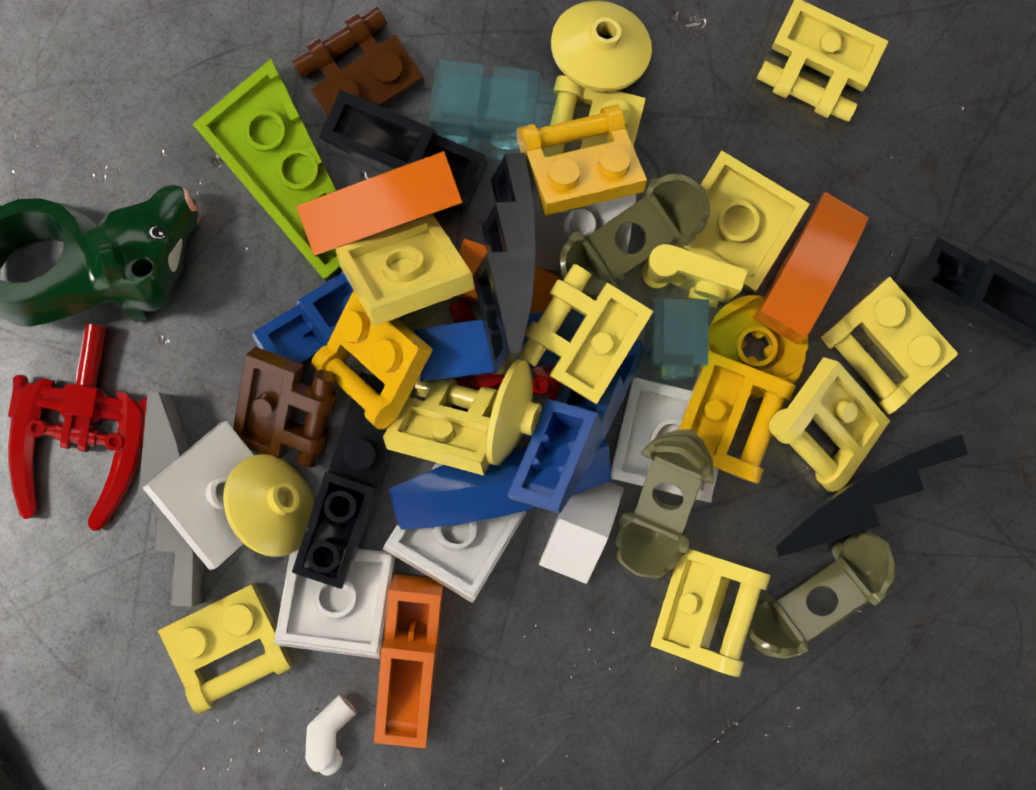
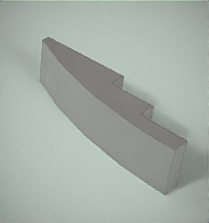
M148 391L138 491V496L149 497L143 487L189 449L172 397L161 392ZM158 508L154 551L175 553L170 606L194 607L202 604L204 563Z

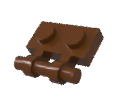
M377 6L361 17L358 13L352 15L344 21L346 24L344 28L323 41L318 37L306 45L308 51L292 60L293 65L302 78L318 68L326 77L324 81L310 90L327 117L340 90L385 108L424 83L423 75L396 34L380 45L377 44L371 35L388 24ZM358 44L364 55L340 70L333 59Z
M255 346L245 357L233 430L250 450L260 454L273 455L278 459L286 451L287 446L299 450L297 458L299 465L313 468L317 466L319 454L324 452L327 446L329 433L325 426L328 415L334 412L337 400V393L333 390L336 376L330 371L319 370L315 372L313 385H306L300 382L303 364ZM295 407L307 411L305 424L301 425L292 421Z

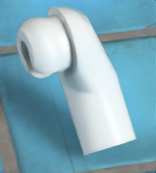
M339 694L307 727L305 759L313 771L320 772L325 776L333 775L341 768L343 757L336 748V733L357 714L355 707L342 694Z

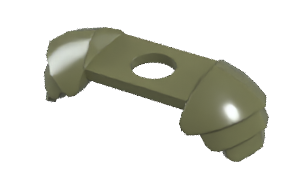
M668 174L661 178L649 180L645 187L646 196L588 236H585L580 230L573 232L562 247L558 257L560 280L563 281L572 265L576 264L592 275L582 293L593 300H596L606 283L619 289L615 280L649 258L654 248L662 244H669L675 239L682 246H687L705 228L710 216L709 200L705 189L686 175ZM625 223H635L645 233L644 246L633 254L621 251L615 241L617 230Z
M674 430L657 436L641 453V455L651 459L652 462L636 509L621 515L618 520L620 529L616 537V545L618 547L617 559L619 563L637 576L659 579L668 570L674 569L681 555L688 551L689 538L684 529L702 481L710 484L714 482L713 459L704 441L693 430ZM661 483H669L676 486L683 495V502L675 506L664 504L657 498L655 486Z
M869 531L850 535L845 542L837 543L832 547V553L836 559L834 563L786 596L776 601L769 593L762 594L758 599L747 634L750 644L754 649L766 656L784 659L799 656L811 650L809 643L869 602L877 605L886 597L896 575L895 558L889 544ZM828 589L837 596L838 604L831 614L819 616L813 614L808 609V597L815 590Z

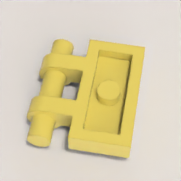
M794 0L771 49L789 58L784 68L765 60L756 79L774 87L772 93L785 99L788 95H791L814 106L813 112L825 118H828L831 114L843 121L849 122L855 112L857 103L840 96L845 84L861 92L864 91L889 41L803 0ZM803 64L830 76L825 88L798 76Z
M573 264L564 280L557 279L549 294L553 298L539 321H532L527 328L525 336L528 339L518 357L536 367L546 350L554 353L560 358L549 376L590 402L597 404L653 311L609 283L604 285L596 300H593L582 293L592 275L582 267ZM572 308L584 315L585 318L570 342H568L556 333Z
M419 377L415 384V395L426 399L423 401L408 397L398 418L387 428L383 436L386 448L484 476L490 464L486 458L487 431L499 390L484 386L480 390L459 386L458 381L453 378L420 382ZM455 405L469 410L468 412H465L462 410L452 408V406Z

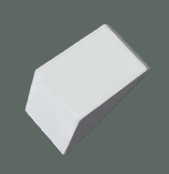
M606 482L571 496L562 512L557 516L539 565L587 584L609 538L624 487Z

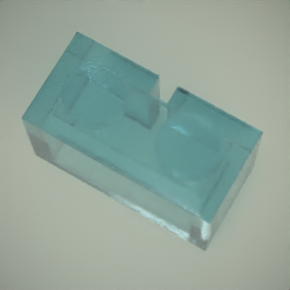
M437 59L429 115L431 128L435 129L436 133H440V136L456 143H469L470 137L491 139L490 144L497 148L519 149L517 127L530 124L535 125L540 71L493 66L492 77L482 76L483 64Z
M654 298L648 306L653 313L645 324L644 372H657V381H688V378L694 377L695 372L708 365L709 299Z

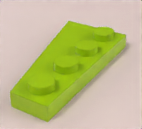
M270 59L192 125L321 277L328 282L342 270L338 262L336 250L332 249L314 256L296 206L337 190L275 64Z

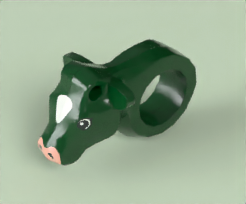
M174 184L163 186L149 200L109 212L98 224H95L86 215L66 204L41 198L17 199L1 205L0 272L8 256L24 244L34 240L53 239L63 242L64 246L57 263L43 276L28 282L8 283L0 280V319L18 326L31 327L73 316L99 304L115 302L121 304L134 322L147 321V311H156L168 304L171 286L182 273L187 239L200 221L199 208L195 199L186 189Z

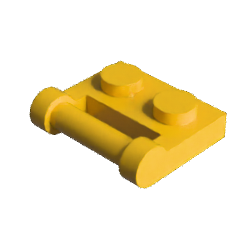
M618 104L601 108L600 114L545 127L536 128L534 124L517 127L519 149L521 153H525L528 173L545 216L645 191L647 179L627 133L624 115ZM605 134L608 143L545 157L542 148Z
M353 291L327 345L315 353L311 365L315 371L327 370L332 372L336 376L335 383L365 410L366 419L377 429L382 430L389 427L398 418L433 349L399 319L373 326ZM350 354L385 384L380 395L346 364Z
M709 351L705 356L677 430H693L704 441L713 459L714 468L758 485L764 469L760 468V464L772 436L769 430V422L777 412L782 410L785 401H791L796 386L788 381ZM753 387L761 390L765 395L740 459L727 455V452Z

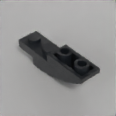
M361 371L360 377L380 395L385 384L375 375ZM354 399L351 400L329 469L324 473L292 569V573L339 589L344 587L393 454L392 450L386 448L383 438L387 428L380 430L373 426L366 419L365 410Z

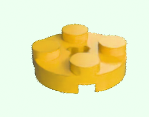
M747 295L737 298L726 304L714 315L703 335L704 359L707 352L711 351L792 384L799 378L806 360V351H808V336L796 345L754 320L752 317L764 297ZM751 333L755 339H760L764 336L768 341L769 345L763 349V354L766 357L763 361L758 362L754 356L747 358L744 355L742 349L747 345L744 339L747 334ZM752 387L749 398L762 399L765 393Z

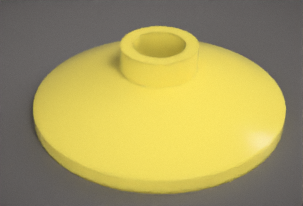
M588 1L572 6L558 18L551 36V51L559 69L576 84L595 91H616L634 84L645 73L652 55L651 39L640 19L626 8L605 1ZM598 34L608 36L610 39L602 38Z
M517 359L512 363L501 383L492 409L486 439V458L488 463L496 466L500 465L512 453L523 434L533 435L541 416V404L532 402V376L529 363L526 360Z
M268 454L251 456L237 464L230 472L223 494L227 520L236 536L251 550L270 557L286 556L299 550L315 500L307 481L292 464L282 458L277 459L273 455Z

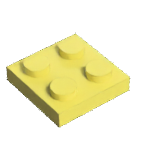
M721 150L700 184L706 191L710 206V216L705 228L687 246H682L676 239L671 244L748 270L743 288L754 294L810 204Z
M433 214L335 249L339 265L373 326L398 319L403 315L441 301L449 300L454 296L475 289L471 270Z

